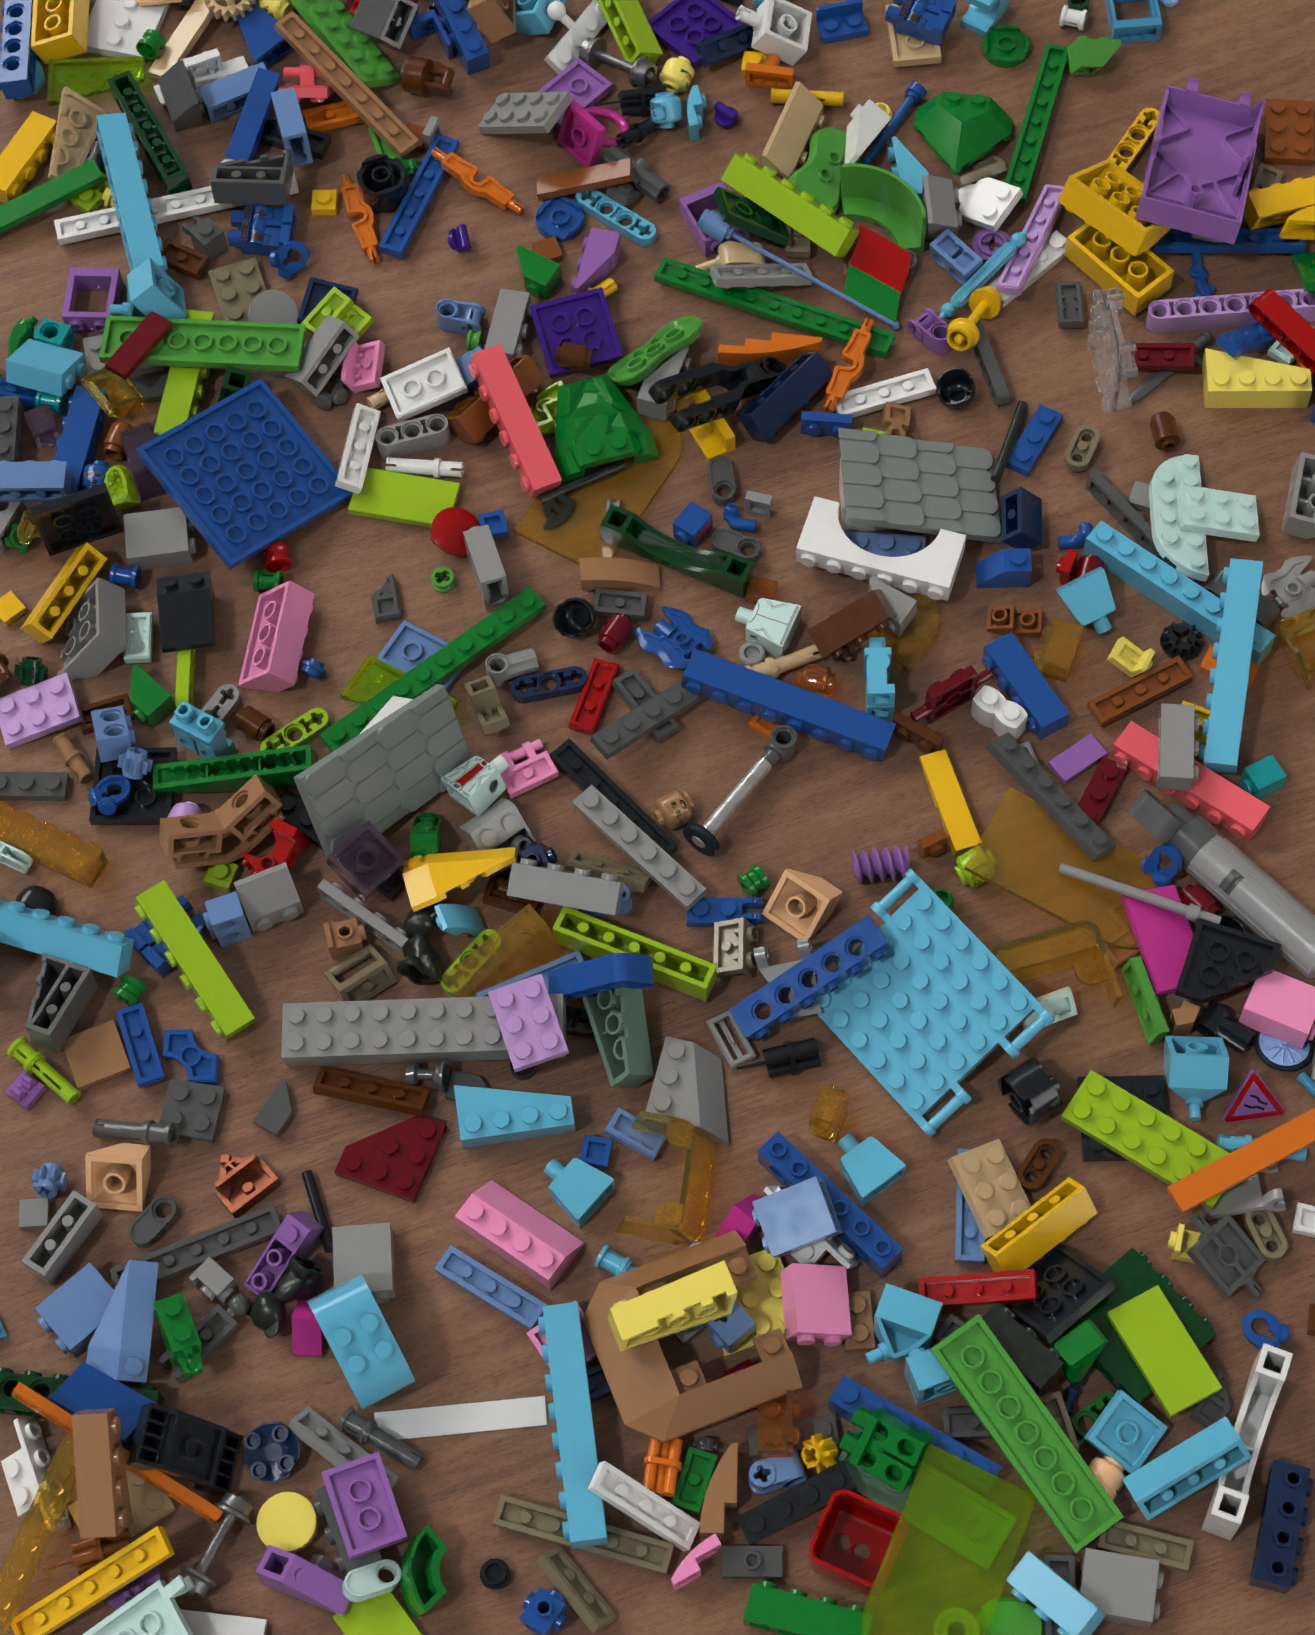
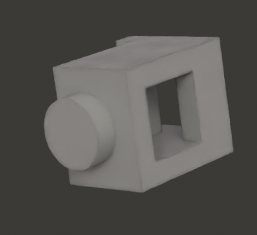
M210 1257L189 1277L197 1290L199 1289L211 1301L216 1298L221 1304H227L231 1296L236 1294V1289L238 1288L234 1278Z

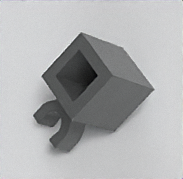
M195 215L193 221L196 226L190 227L185 223L182 225L183 231L191 237L194 249L209 256L211 263L228 250L224 231L210 218L207 217L201 221Z

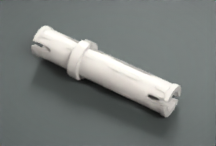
M389 456L386 459V464H396V466H386V471L433 475L434 478H440L441 476L463 478L464 471L454 470V468H464L463 461H442L441 458H435L434 460L406 459Z

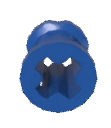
M119 563L112 564L109 576L110 583L130 585L133 589L139 588L142 578L140 566L130 568L120 566Z

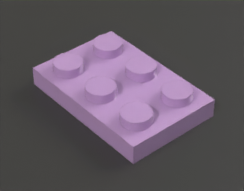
M67 672L0 698V728L8 749L83 721L72 680Z
M541 973L488 992L515 1072L569 1054Z

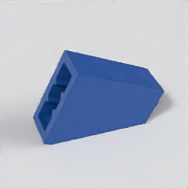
M257 4L251 5V12H244L246 17L237 16V22L253 65L263 62L268 70L291 52L293 48L274 29V23L277 20Z

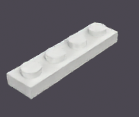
M1057 230L1048 237L1023 291L1066 257L1067 238ZM1000 276L996 278L993 282H991L988 286H991L996 289V284ZM1000 293L1001 306L1005 307L1018 295Z
M928 368L849 390L843 402H837L834 409L837 414H852L854 418L882 410L886 401L902 404L936 394V386Z
M359 403L356 404L335 483L336 487L360 494L381 411Z
M603 1461L599 1463L588 1486L589 1491L663 1539L675 1544L680 1550H690L700 1527V1522L608 1462Z

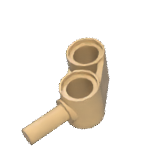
M726 241L718 246L716 258L698 264L695 267L710 271L711 265L766 263L764 255L740 242ZM754 243L757 246L763 248V246L760 243Z

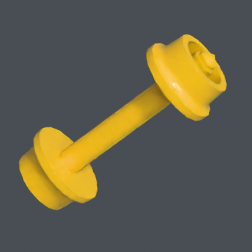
M984 286L973 291L969 297V306L972 311L969 318L960 317L949 323L947 342L953 349L965 351L968 348L974 347L980 338V332L976 326L980 318L991 319L998 315L1001 309V295L995 288Z

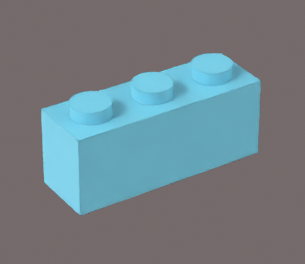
M1030 1551L1024 1555L1006 1579L1014 1587L1011 1590L1013 1595L1023 1603L1030 1600L1037 1606L1034 1612L1047 1623L1052 1619L1060 1626L1057 1629L1060 1635H1092L1107 1615Z

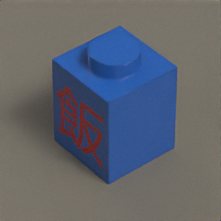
M691 501L673 522V536L677 541L696 548L713 528L712 514Z

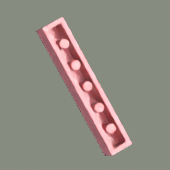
M498 344L473 353L470 364H468L469 372L472 378H476L479 383V394L481 399L488 403L490 408L489 416L492 423H497L500 430V441L504 447L507 446L510 452L509 460L511 466L519 472V482L522 490L528 492L530 499L560 487L562 478L502 345Z
M1131 721L1113 744L1111 757L1117 763L1135 771L1141 779L1151 781L1157 785L1158 737ZM1194 760V764L1199 766L1198 780L1192 782L1190 791L1161 789L1165 794L1174 795L1182 800L1188 808L1198 810L1206 815L1207 819L1212 823L1222 825L1234 837L1244 839L1247 842H1250L1267 819L1270 810L1269 805Z

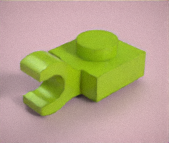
M103 172L101 173L105 181L70 199L74 207L84 213L96 211L105 202L102 200V196L109 183L107 175Z

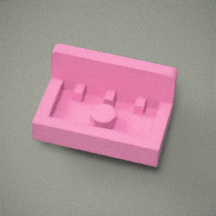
M381 340L361 345L355 342L344 357L341 381L354 393L380 387L386 346Z

